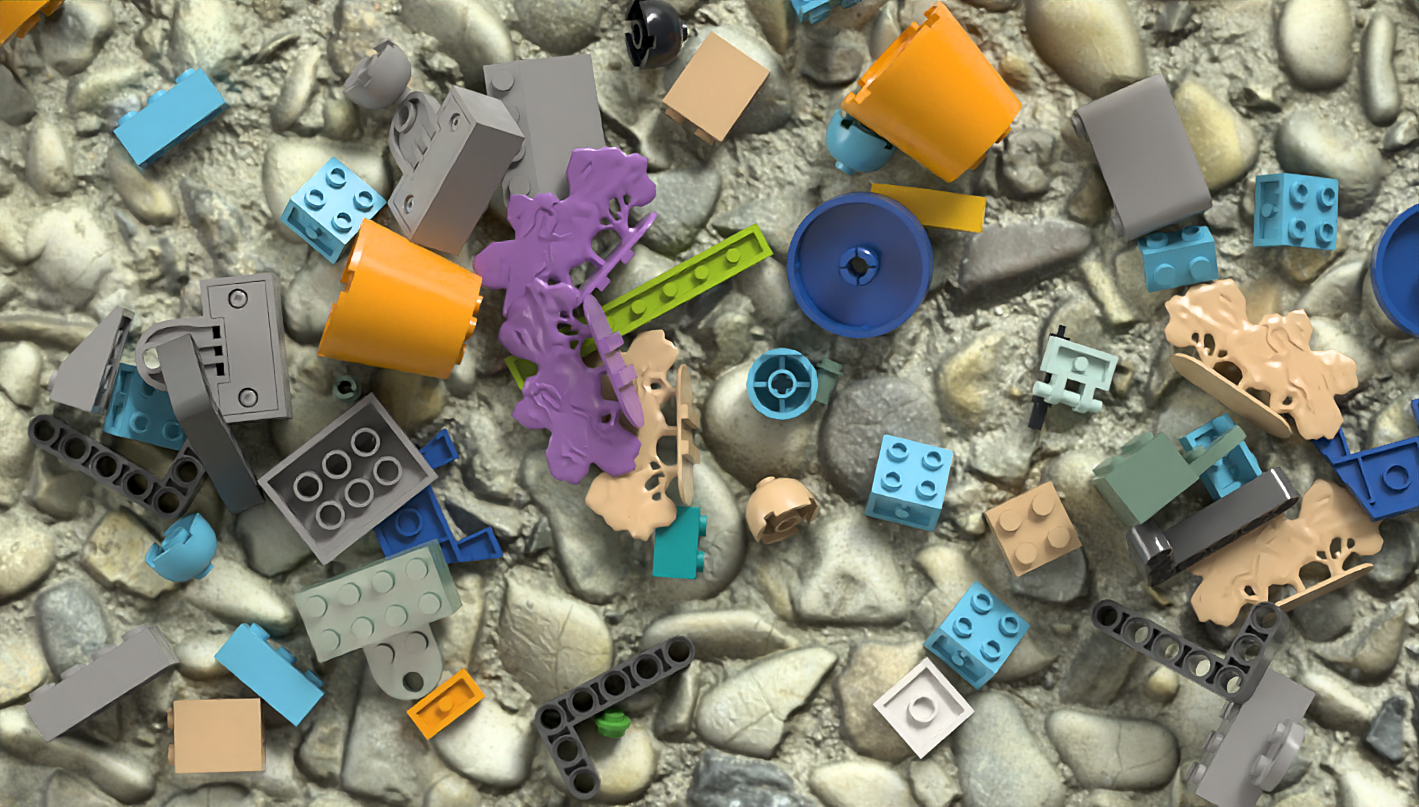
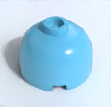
M841 109L835 111L825 135V144L828 152L837 160L835 166L849 175H854L856 171L871 173L885 166L897 148L848 113L843 117Z
M778 348L768 350L755 360L749 369L746 387L748 397L757 411L768 418L787 420L796 418L809 409L816 398L818 379L815 368L801 353L796 350Z
M193 512L176 521L163 533L167 537L163 540L161 546L156 542L152 544L144 560L156 573L172 582H185L194 577L200 580L213 568L211 561L216 555L217 548L215 532L200 513L197 512L196 515Z

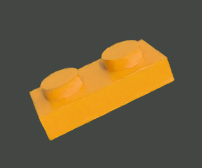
M464 667L406 712L426 739L429 740L486 695Z

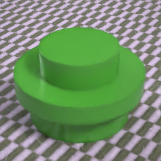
M613 707L598 712L594 719V723L597 725V732L611 738L624 736L626 729L630 727L631 721L624 714V711Z

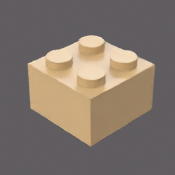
M1051 481L1038 485L983 512L1014 577H1019L1082 546Z

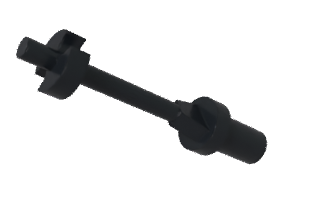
M1059 325L1057 334H1049V337L1055 336L1070 341V338L1064 337L1066 330L1064 325ZM1046 372L1043 383L1048 384L1052 374ZM1032 395L1031 402L1034 405L1028 428L1042 430L1048 407L1052 408V404L1044 401L1045 398Z

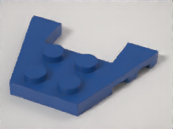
M1419 398L1411 400L1410 406L1419 429ZM1341 426L1333 439L1328 440L1324 436L1317 440L1311 439V442L1372 522L1419 510V436L1353 454L1349 451Z
M446 428L436 434L428 444L419 450L433 470L460 458ZM431 484L373 528L385 557L436 538L447 564L496 559L504 556L491 526L456 541Z

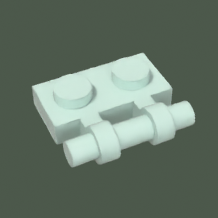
M1050 336L1040 370L1052 374V377L1048 384L1036 381L1032 392L1034 395L1045 398V402L1053 405L1062 403L1072 406L1073 411L1085 414L1087 411L1099 414L1102 409V401L1093 398L1095 388L1104 391L1109 390L1118 357ZM1067 379L1080 383L1079 390L1076 393L1064 389Z

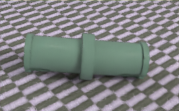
M347 374L335 380L333 391L341 402L354 403L361 398L363 386L357 377ZM351 384L353 391L345 394L344 386Z

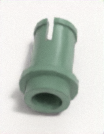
M823 357L821 364L817 363L816 365L819 369L817 371L818 389L815 401L828 405L838 377H843V373H841L843 365Z

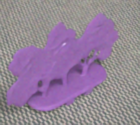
M605 146L598 150L591 147L575 148L572 151L566 170L570 189V196L567 199L559 201L553 193H540L534 198H529L527 195H510L506 220L515 230V239L503 242L492 241L473 260V269L477 272V275L482 277L481 287L484 286L492 290L504 288L506 290L502 313L506 320L507 310L511 306L512 300L525 295L526 284L532 282L535 277L547 285V280L552 278L558 284L563 282L572 286L576 293L574 311L583 302L586 294L591 293L595 288L601 292L611 282L606 275L618 262L626 265L635 255L630 249L647 231L658 215L655 211L650 212L633 228L628 227L630 208L634 206L643 207L651 203L656 197V184L646 174L648 166L647 157H642L639 153L627 156L617 146ZM626 194L631 198L628 206L624 203L623 198ZM613 198L618 200L621 212L619 211L616 214L619 221H615L609 211V202ZM607 217L610 221L609 225L600 224L599 220ZM615 229L622 240L603 260L591 250L592 238L601 230ZM590 261L597 268L576 289L568 272L571 268ZM560 311V317L566 318L568 316L566 311Z
M535 277L532 282L526 284L525 295L512 300L511 306L507 310V320L502 323L497 337L499 343L513 356L534 362L538 368L537 375L526 378L522 388L523 400L517 402L511 416L530 430L547 428L552 432L545 455L551 475L559 481L566 480L570 484H579L580 480L589 472L591 463H595L612 477L634 471L636 468L634 459L639 455V449L642 444L637 436L624 430L618 420L623 410L625 416L634 427L642 428L644 425V415L632 382L638 376L633 364L625 365L618 348L624 344L620 332L612 333L601 305L592 294H586L583 299L584 314L588 325H584L572 315L573 309L576 306V293L572 286L563 282L548 286ZM566 311L569 317L566 319L559 317V312ZM557 324L572 325V332L576 330L579 332L577 335H564L557 330ZM592 337L604 365L594 369L586 367L580 356L584 340ZM578 340V345L575 349H570V342ZM608 374L619 400L618 402L603 400L601 396V378L603 375ZM611 413V420L608 423H603L602 417Z

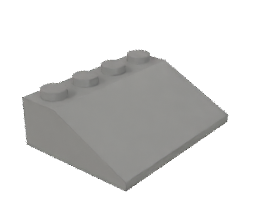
M591 54L517 60L483 66L487 96L503 102L525 136L521 151L515 155L501 183L506 210L510 195H527L529 198H534L540 193H553L559 201L567 199L570 196V189L566 170L572 151L575 148L591 147L598 150L605 147Z
M372 390L266 472L257 482L325 566L436 480L438 475Z

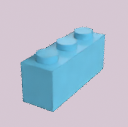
M193 68L186 70L176 78L177 85L167 92L164 89L159 90L147 99L148 106L138 113L133 110L118 120L119 127L113 130V132L141 168L145 169L230 107L201 68L196 71Z
M242 623L215 654L214 658L296 727L301 725L328 693L322 687L325 681L311 669H308L305 673L294 663L298 660L297 657L285 647L281 646L277 650L267 641L270 635L258 624L253 623L249 626L247 623Z

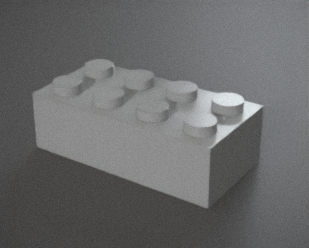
M146 624L136 626L121 636L124 642L119 646H116V644L106 645L91 655L92 663L87 666L85 663L81 665L76 664L60 674L63 681L57 685L54 682L49 685L47 683L29 694L31 701L23 706L46 743L61 739L181 663L158 626L147 627Z

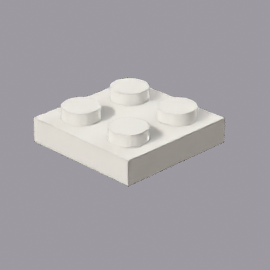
M928 657L924 658L873 703L920 759L975 712Z

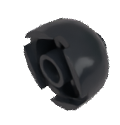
M631 0L628 4L625 21H632V34L629 32L625 33V42L632 65L640 67L639 70L664 67L671 63L681 51L682 43L687 40L688 30L686 22L681 20L679 13L674 7L664 0Z

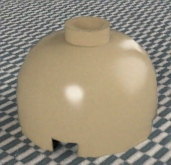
M767 477L761 480L756 485L757 490L752 493L746 504V521L755 540L759 543L760 539H762L764 544L779 542L799 532L798 527H795V525L801 523L804 519L810 524L819 514L820 508L813 494L805 485L796 479H775V477Z

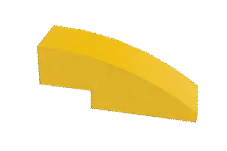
M872 183L871 192L888 196L904 205L918 218L924 228L982 234L987 201L985 197Z

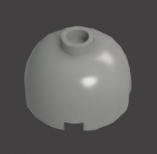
M385 38L373 47L377 54H373L368 59L364 56L344 84L346 89L343 90V93L354 103L370 110L386 108L392 102L398 106L405 100L411 90L407 87L411 78V64L408 57L390 38Z

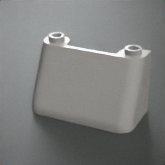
M1160 73L1078 107L1073 111L1075 117L1071 118L1072 126L1077 137L1084 136L1086 141L1090 142L1116 207L1114 208L1115 216L1110 218L1113 230L1118 238L1123 236L1125 243L1205 213L1213 207L1207 184L1169 88Z

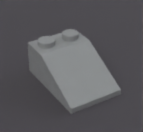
M116 306L60 364L59 370L52 372L47 391L51 392L50 400L103 415L135 316L134 312Z

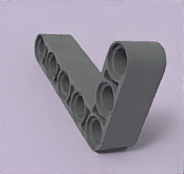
M189 333L157 346L156 352L177 420L230 514L233 516L265 503V496L262 488L259 487L258 479L213 398L203 361L192 335Z
M47 414L38 415L29 422L27 428L28 436L35 445L165 519H178L188 511L208 476L188 438L164 478H161L58 417ZM46 421H50L55 427L54 436L48 441L42 440L39 435V428ZM76 439H81L86 445L85 454L79 459L73 458L70 454V445ZM107 457H112L117 463L116 472L110 477H105L100 468L102 461ZM187 462H193L197 467V476L190 482H185L180 475L181 467ZM138 475H143L148 481V488L141 495H136L131 488L132 480ZM168 493H174L179 499V506L173 513H167L162 506V500Z
M1280 467L1273 468L1162 532L1154 518L1147 519L1141 525H1135L1126 534L1129 557L1149 587L1157 586L1285 512L1299 501L1300 496Z
M1101 600L1094 605L1091 611L1093 625L1107 636L1235 704L1245 703L1253 696L1290 627L1289 618L1282 609L1269 601L1260 602L1251 609L1228 653L1222 659L1113 600ZM1111 611H1117L1118 617L1116 622L1111 626H1105L1106 615ZM1269 613H1276L1277 621L1274 626L1264 629L1262 626L1264 617ZM1142 627H1147V638L1142 642L1136 643V632ZM1178 643V654L1172 659H1166V649L1171 644ZM1252 645H1258V656L1251 661H1246L1245 652L1247 648ZM1203 660H1209V671L1203 676H1197V665ZM1234 677H1240V688L1234 693H1228V682Z
M683 635L672 636L555 697L538 708L535 713V725L569 791L574 797L583 800L590 799L597 794L601 786L600 774L574 725L689 665L695 656V647L688 637ZM676 641L686 643L690 650L688 658L681 662L674 661L669 656V647ZM651 658L656 662L658 669L655 676L643 678L638 674L637 664L641 659ZM610 675L621 676L626 684L624 692L619 695L610 694L605 688L606 679ZM584 691L593 697V706L589 711L583 712L575 708L573 698L576 693ZM554 708L561 714V723L558 727L548 728L542 723L541 716L545 709ZM569 740L577 745V757L572 760H565L560 757L558 746L562 741ZM584 772L592 775L595 786L591 791L581 792L576 788L574 781L579 773Z

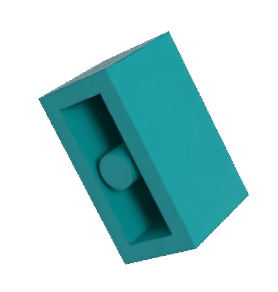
M676 506V519L669 526L658 527L655 530L652 576L696 579V572L703 573L705 551H698L699 536L706 537L707 515H700L701 507Z

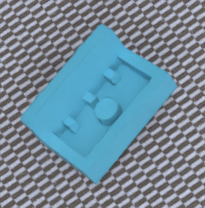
M1191 225L1183 228L1182 231L1172 233L1156 232L1148 235L1146 238L1137 240L1138 248L1142 254L1145 284L1148 292L1219 279L1215 241L1207 226Z
M1225 413L1178 440L1187 453L1195 446L1198 447L1201 444L1203 447L1207 446L1221 434L1235 426L1236 423L1232 421L1228 413ZM1243 440L1203 472L1200 478L1215 502L1262 475V471L1258 466L1256 457L1250 452Z

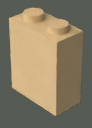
M711 31L663 99L662 105L667 108L664 114L681 126L686 121L696 128L694 135L711 146L715 141L721 146L769 78L770 71Z
M263 698L179 699L173 701V708H168V728L174 729V744H169L168 758L169 765H175V773L263 771L266 769L265 700Z

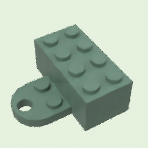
M1236 424L1207 446L1203 447L1202 444L1198 447L1195 446L1181 456L1163 432L1152 434L1150 431L1148 433L1145 432L1144 434L1134 436L1120 448L1124 454L1108 457L1092 470L1096 476L1090 479L1089 482L1124 526L1141 525L1199 479L1198 476L1234 449L1247 435Z
M437 538L308 585L293 595L319 663L363 648L373 677L379 687L391 697L405 701L422 698L430 693L441 680L445 663L443 651L432 622L454 614L463 604ZM414 671L421 674L424 680V685L421 689L413 690L407 686L405 677L408 672Z

